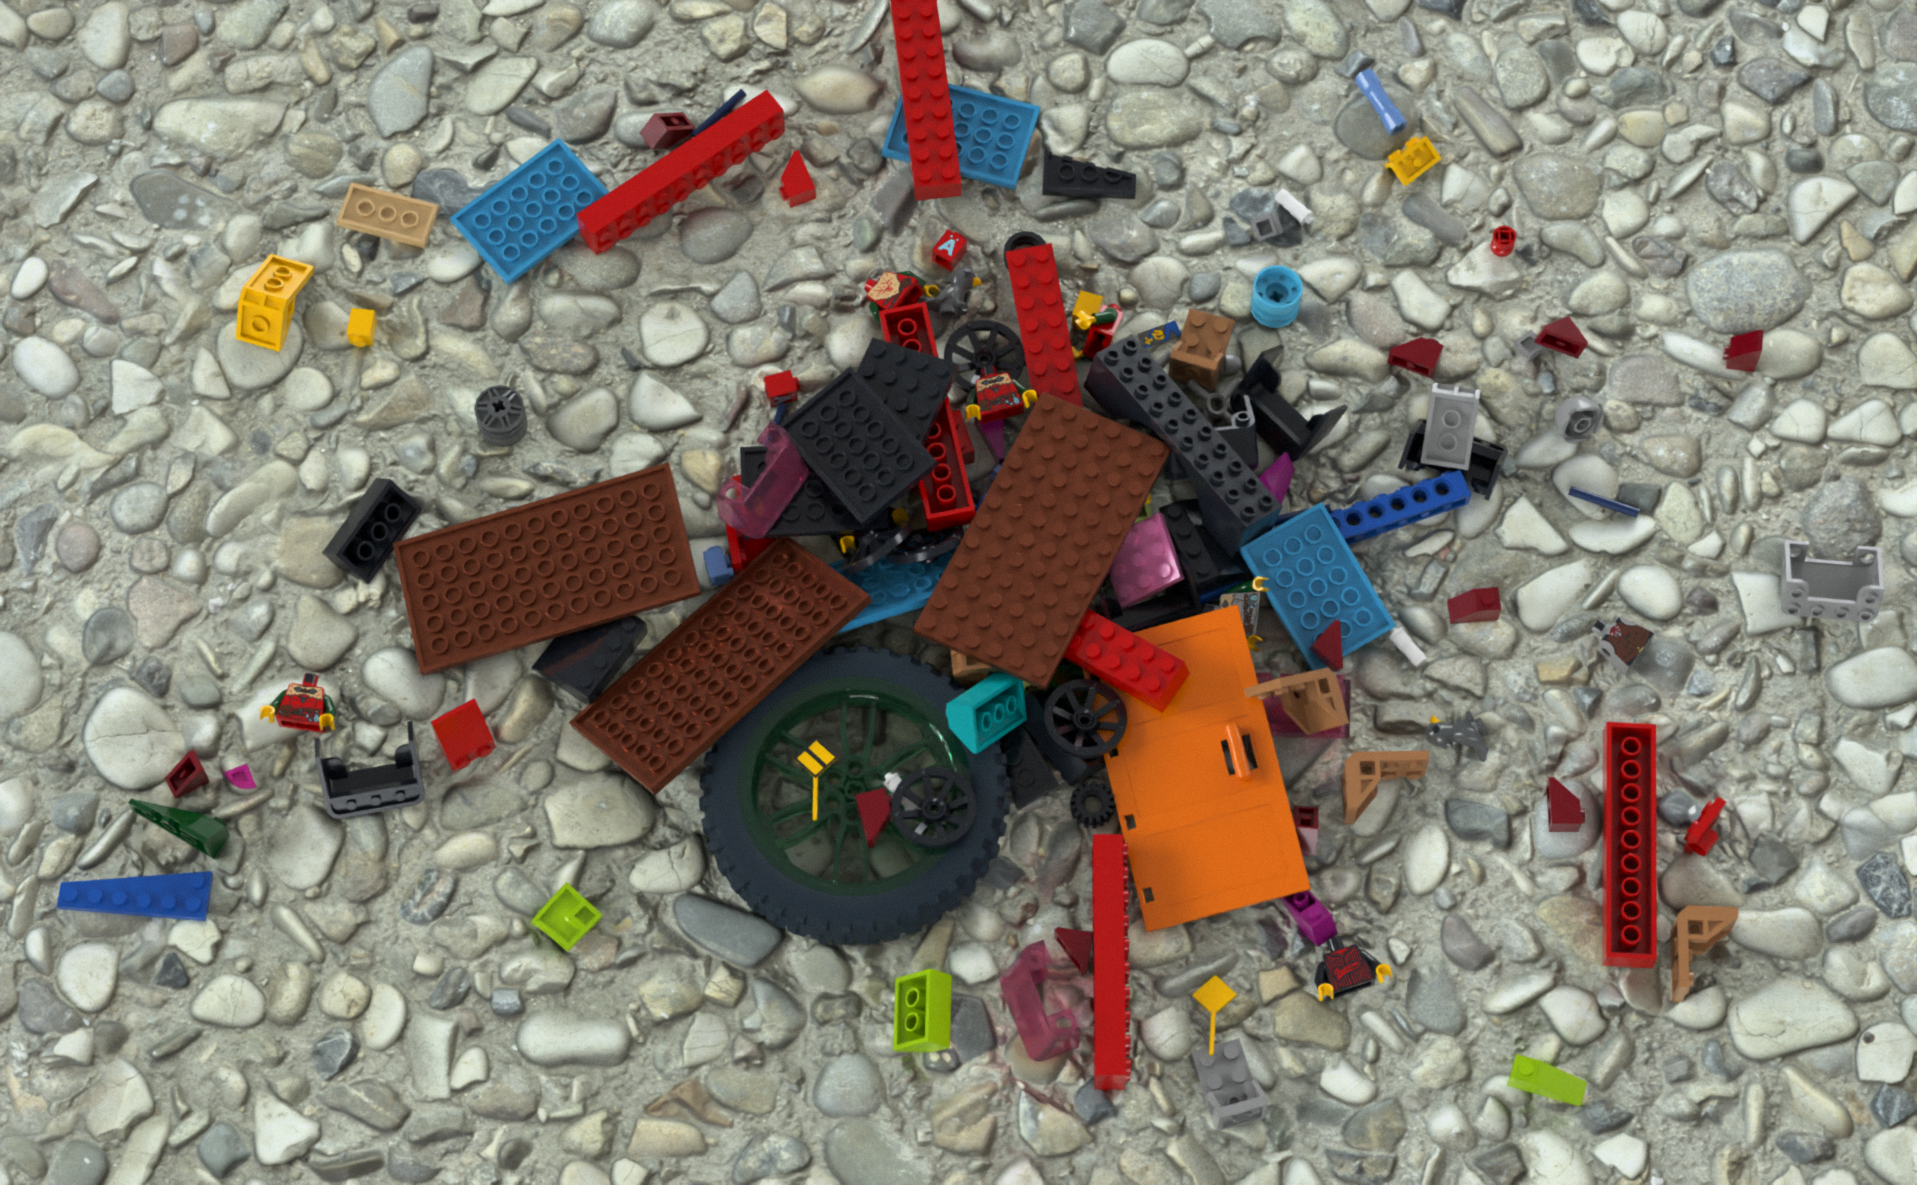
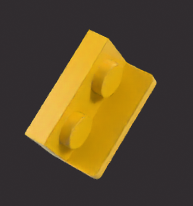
M1427 136L1411 138L1405 143L1407 146L1405 149L1394 151L1388 156L1389 161L1384 164L1386 169L1392 168L1403 186L1411 183L1442 159Z

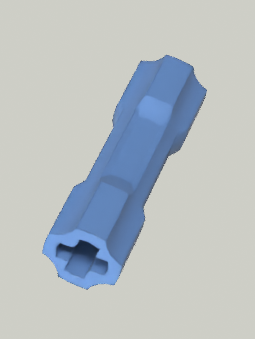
M1366 69L1356 76L1355 82L1362 93L1369 99L1388 133L1395 135L1403 131L1407 127V121L1400 110L1392 103L1373 69Z

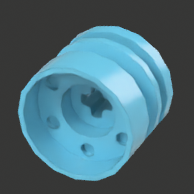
M1279 265L1264 268L1257 274L1253 283L1250 309L1253 317L1260 324L1270 328H1281L1289 325L1296 319L1303 292V285L1299 275L1292 269Z

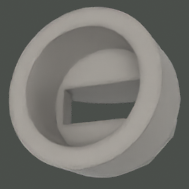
M1225 355V374L1236 373L1241 367L1240 358L1236 355Z

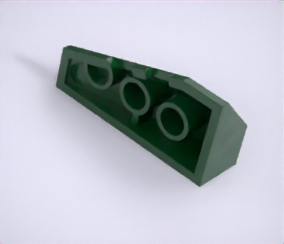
M130 799L128 802L132 811L214 859L230 836L226 828L227 824L218 817L212 819L204 814Z

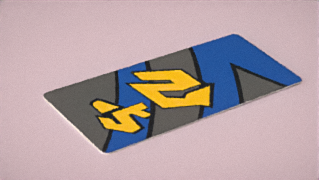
M1176 321L1138 334L1140 342L1145 349L1181 336Z

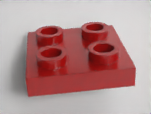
M1719 796L1713 803L1709 801L1705 805L1698 820L1695 819L1687 830L1688 833L1683 839L1686 841L1683 850L1688 854L1692 855L1695 852L1701 856H1706L1719 839L1718 834L1711 829L1719 819L1726 804V801Z

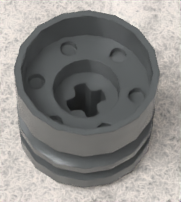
M503 385L492 386L481 392L476 399L474 410L478 428L483 439L497 447L512 446L519 442L526 434L528 427L526 411L520 394L513 388Z

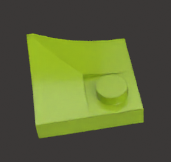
M566 882L537 913L531 923L569 952L602 919L603 915Z

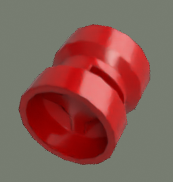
M1499 226L1496 228L1491 241V251L1500 257L1510 255L1516 241L1515 231L1509 226Z

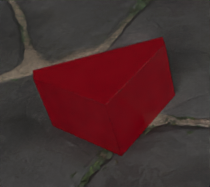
M1568 316L1545 325L1535 338L1534 343L1578 359L1586 348L1588 341Z
M1340 620L1332 622L1309 647V650L1333 672H1339L1343 669Z
M189 750L164 778L175 798H180L210 782L194 750Z
M1057 927L1054 929L1055 940L1083 976L1086 975L1093 932Z

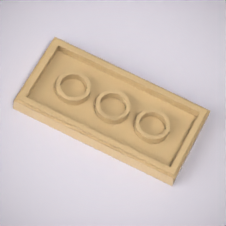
M351 182L336 224L343 228L426 248L440 206Z

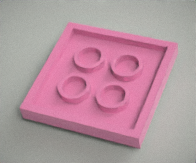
M1159 512L1132 526L1109 570L1118 602L1123 609L1131 607L1185 579L1164 515Z

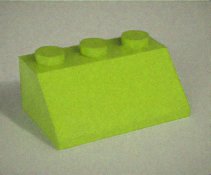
M930 968L895 978L893 1051L936 1052L950 1048L952 975Z

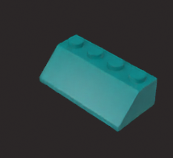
M996 671L946 704L949 728L972 753L976 754L1027 720L1023 681Z

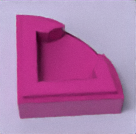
M247 763L224 772L227 780L235 787L241 789L256 788Z

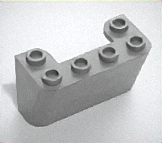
M1784 539L1781 572V610L1783 613L1790 616L1869 622L1877 617L1885 591L1881 547L1857 545L1853 562L1806 558L1809 541ZM1797 547L1801 551L1793 554L1790 553V548ZM1866 553L1874 555V557L1869 560L1861 558V556Z

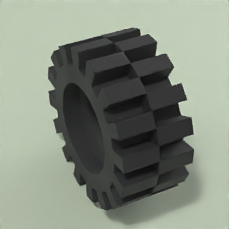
M1092 780V784H1089L1088 781H1085L1083 786L1079 784L1077 790H1073L1070 799V812H1072L1073 819L1076 818V823L1079 825L1083 823L1085 828H1088V825H1092V829H1096L1097 825H1100V827L1104 826L1105 821L1109 822L1114 813V795L1111 794V789L1109 787L1105 788V784L1102 782L1098 785L1097 781ZM1088 797H1096L1101 801L1102 807L1099 811L1091 813L1084 809L1083 801Z

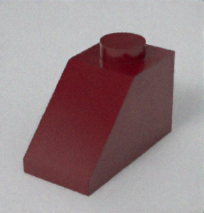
M683 112L654 113L639 134L645 140V144L652 150L667 149L691 134L696 128Z
M1763 330L1731 337L1728 346L1724 345L1722 359L1726 360V369L1755 371L1762 353Z
M1420 337L1391 348L1387 363L1432 379L1444 345L1435 339Z
M1498 587L1473 589L1447 600L1450 624L1499 619L1501 603Z
M1549 777L1546 784L1549 832H1579L1581 824L1585 823V809H1581L1580 800L1556 778Z
M885 788L856 795V804L869 849L874 848L891 820L892 796L886 795Z
M1294 805L1293 821L1302 856H1316L1319 829L1318 807Z

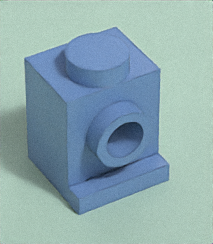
M713 546L703 552L711 587L727 583L734 577L729 555L723 554L722 547Z

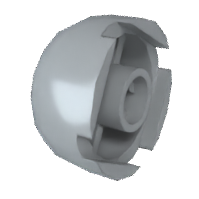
M1578 395L1570 397L1560 404L1555 412L1554 422L1560 436L1566 442L1579 443L1588 439L1585 435L1590 434L1592 431L1595 434L1603 424L1604 415L1600 407L1593 400Z

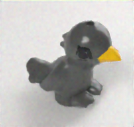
M960 267L947 277L948 280L945 283L951 284L950 287L944 289L935 297L921 296L918 298L919 303L926 302L928 311L934 310L939 312L941 318L952 320L958 316H966L968 305L964 302L965 293L972 287L982 285V282L976 278L972 269Z
M1467 711L1465 720L1454 724H1447L1437 719L1434 715L1431 716L1430 724L1425 731L1426 740L1431 745L1446 750L1448 747L1453 748L1451 742L1455 741L1464 746L1474 748L1481 762L1487 760L1489 749L1483 743L1482 738L1488 735V731L1480 717L1474 720L1472 713Z

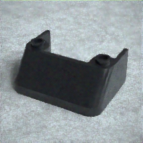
M1278 345L1260 353L1231 395L1230 406L1235 413L1243 411V395H1248L1255 418L1256 433L1280 456L1286 452L1291 461L1295 462L1305 456L1329 435L1348 407L1344 404L1325 414H1316L1307 421L1276 391L1281 384L1282 378L1280 372L1272 364L1284 349L1282 345Z
M1243 395V411L1232 415L1231 426L1216 427L1215 429L1251 471H1254L1258 468L1259 464L1255 418L1248 395ZM1153 431L1155 439L1165 442L1157 433ZM1172 451L1163 468L1165 477L1171 480L1190 479L1182 463Z
M1418 419L1409 433L1398 468L1402 470L1406 464L1408 469L1414 471L1424 469L1426 466L1441 472L1461 470L1420 463L1427 419ZM1473 436L1468 470H1461V473L1466 481L1471 482L1470 485L1474 488L1473 491L1480 495H1485L1484 499L1489 501L1509 451L1503 446Z
M1179 549L1175 550L1185 579L1167 587L1165 595L1125 609H1121V605L1116 598H1105L1104 593L1099 589L1094 598L1097 614L1132 633L1203 614L1191 564Z
M412 721L407 722L409 743L400 745L395 750L394 764L347 772L345 762L338 757L324 758L320 738H314L316 765L326 809L331 817L336 819L414 806L423 801L425 790Z

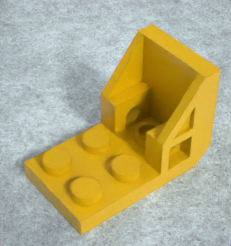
M270 254L242 288L238 301L236 339L280 352L284 346L293 318L295 297L312 277L314 266Z

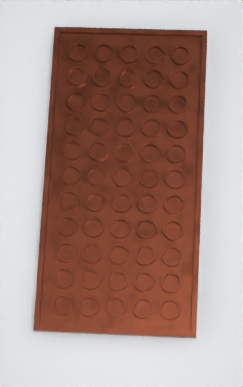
M1042 391L913 627V633L1046 691L1173 450L1165 442Z
M669 462L393 543L422 676L702 595Z
M790 537L777 538L569 723L580 735L651 793L656 795L873 600L868 593Z

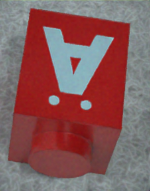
M947 229L932 249V261L952 272L967 252V240L962 234L958 232L953 233Z
M791 370L763 377L764 388L771 408L779 406V403L786 404L798 400L797 391H801L798 378H793Z

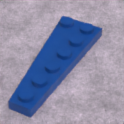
M206 871L61 882L57 907L63 910L206 921L213 873Z

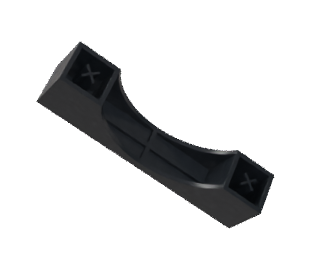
M1133 334L1096 353L1083 387L1112 420L1130 418L1141 422L1157 433L1168 444L1182 463L1193 484L1200 505L1203 526L1232 559L1241 554V547L1271 531L1283 506Z

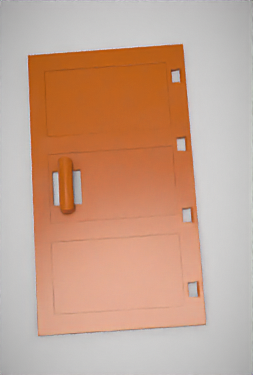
M1238 604L1133 632L1135 635L1185 661L1190 673L1163 713L1100 678L1101 683L1109 686L1119 695L1127 712L1126 730L1121 742L1117 745L1119 756L1111 758L1110 753L1104 755L1124 841L1128 843V857L1147 933L1311 890L1263 700H1257V696L1246 698L1244 688L1257 685L1258 680ZM1083 669L1085 679H1091L1090 672ZM1096 693L1092 710L1094 712L1109 703V701ZM1115 709L1097 721L1118 723ZM1098 730V735L1105 742L1115 733L1114 731ZM1250 735L1258 768L1253 770L1249 768L1242 736ZM1227 740L1236 773L1234 775H1229L1221 744L1222 741ZM1134 815L1136 828L1128 830L1125 816ZM1151 888L1154 901L1146 903L1143 889Z

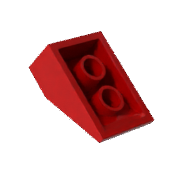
M475 698L431 721L438 746L452 771L466 768L470 765L471 761L478 757L488 756L496 748L494 739Z

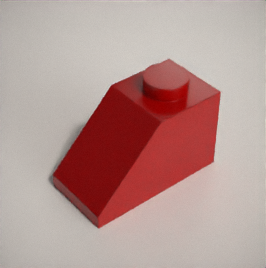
M799 150L793 152L781 177L782 187L779 188L782 200H787L790 208L816 199L815 186Z

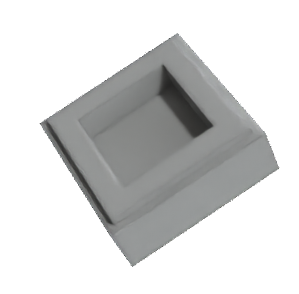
M1532 330L1513 343L1514 349L1528 363L1546 350L1545 346L1534 343L1537 335Z

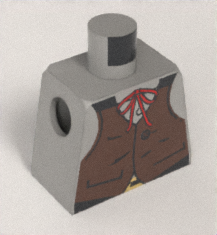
M1621 616L1617 617L1612 625L1599 618L1592 628V631L1602 637L1597 650L1624 676H1626L1649 646L1655 634L1651 630Z

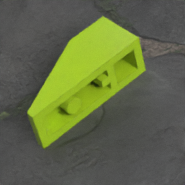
M1519 1054L1515 1056L1507 1086L1581 1107L1587 1085L1586 1081L1545 1062Z

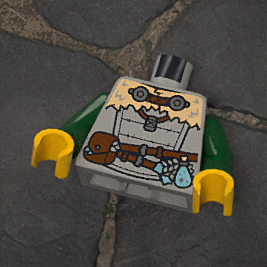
M1260 576L1252 581L1242 582L1227 589L1225 594H1221L1220 605L1205 604L1204 613L1238 604L1249 649L1255 652L1260 651L1259 648L1254 647L1257 641L1263 642V639L1256 636L1260 604V592L1257 591H1269V588L1262 587V582L1268 580V578Z

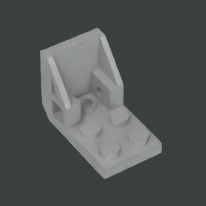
M1432 383L1420 463L1468 470L1480 390Z
M1239 1038L1214 1045V1054L1212 1056L1209 1055V1047L1191 1052L1205 1101L1217 1132L1266 1117L1268 1108L1266 1095L1256 1079H1252Z

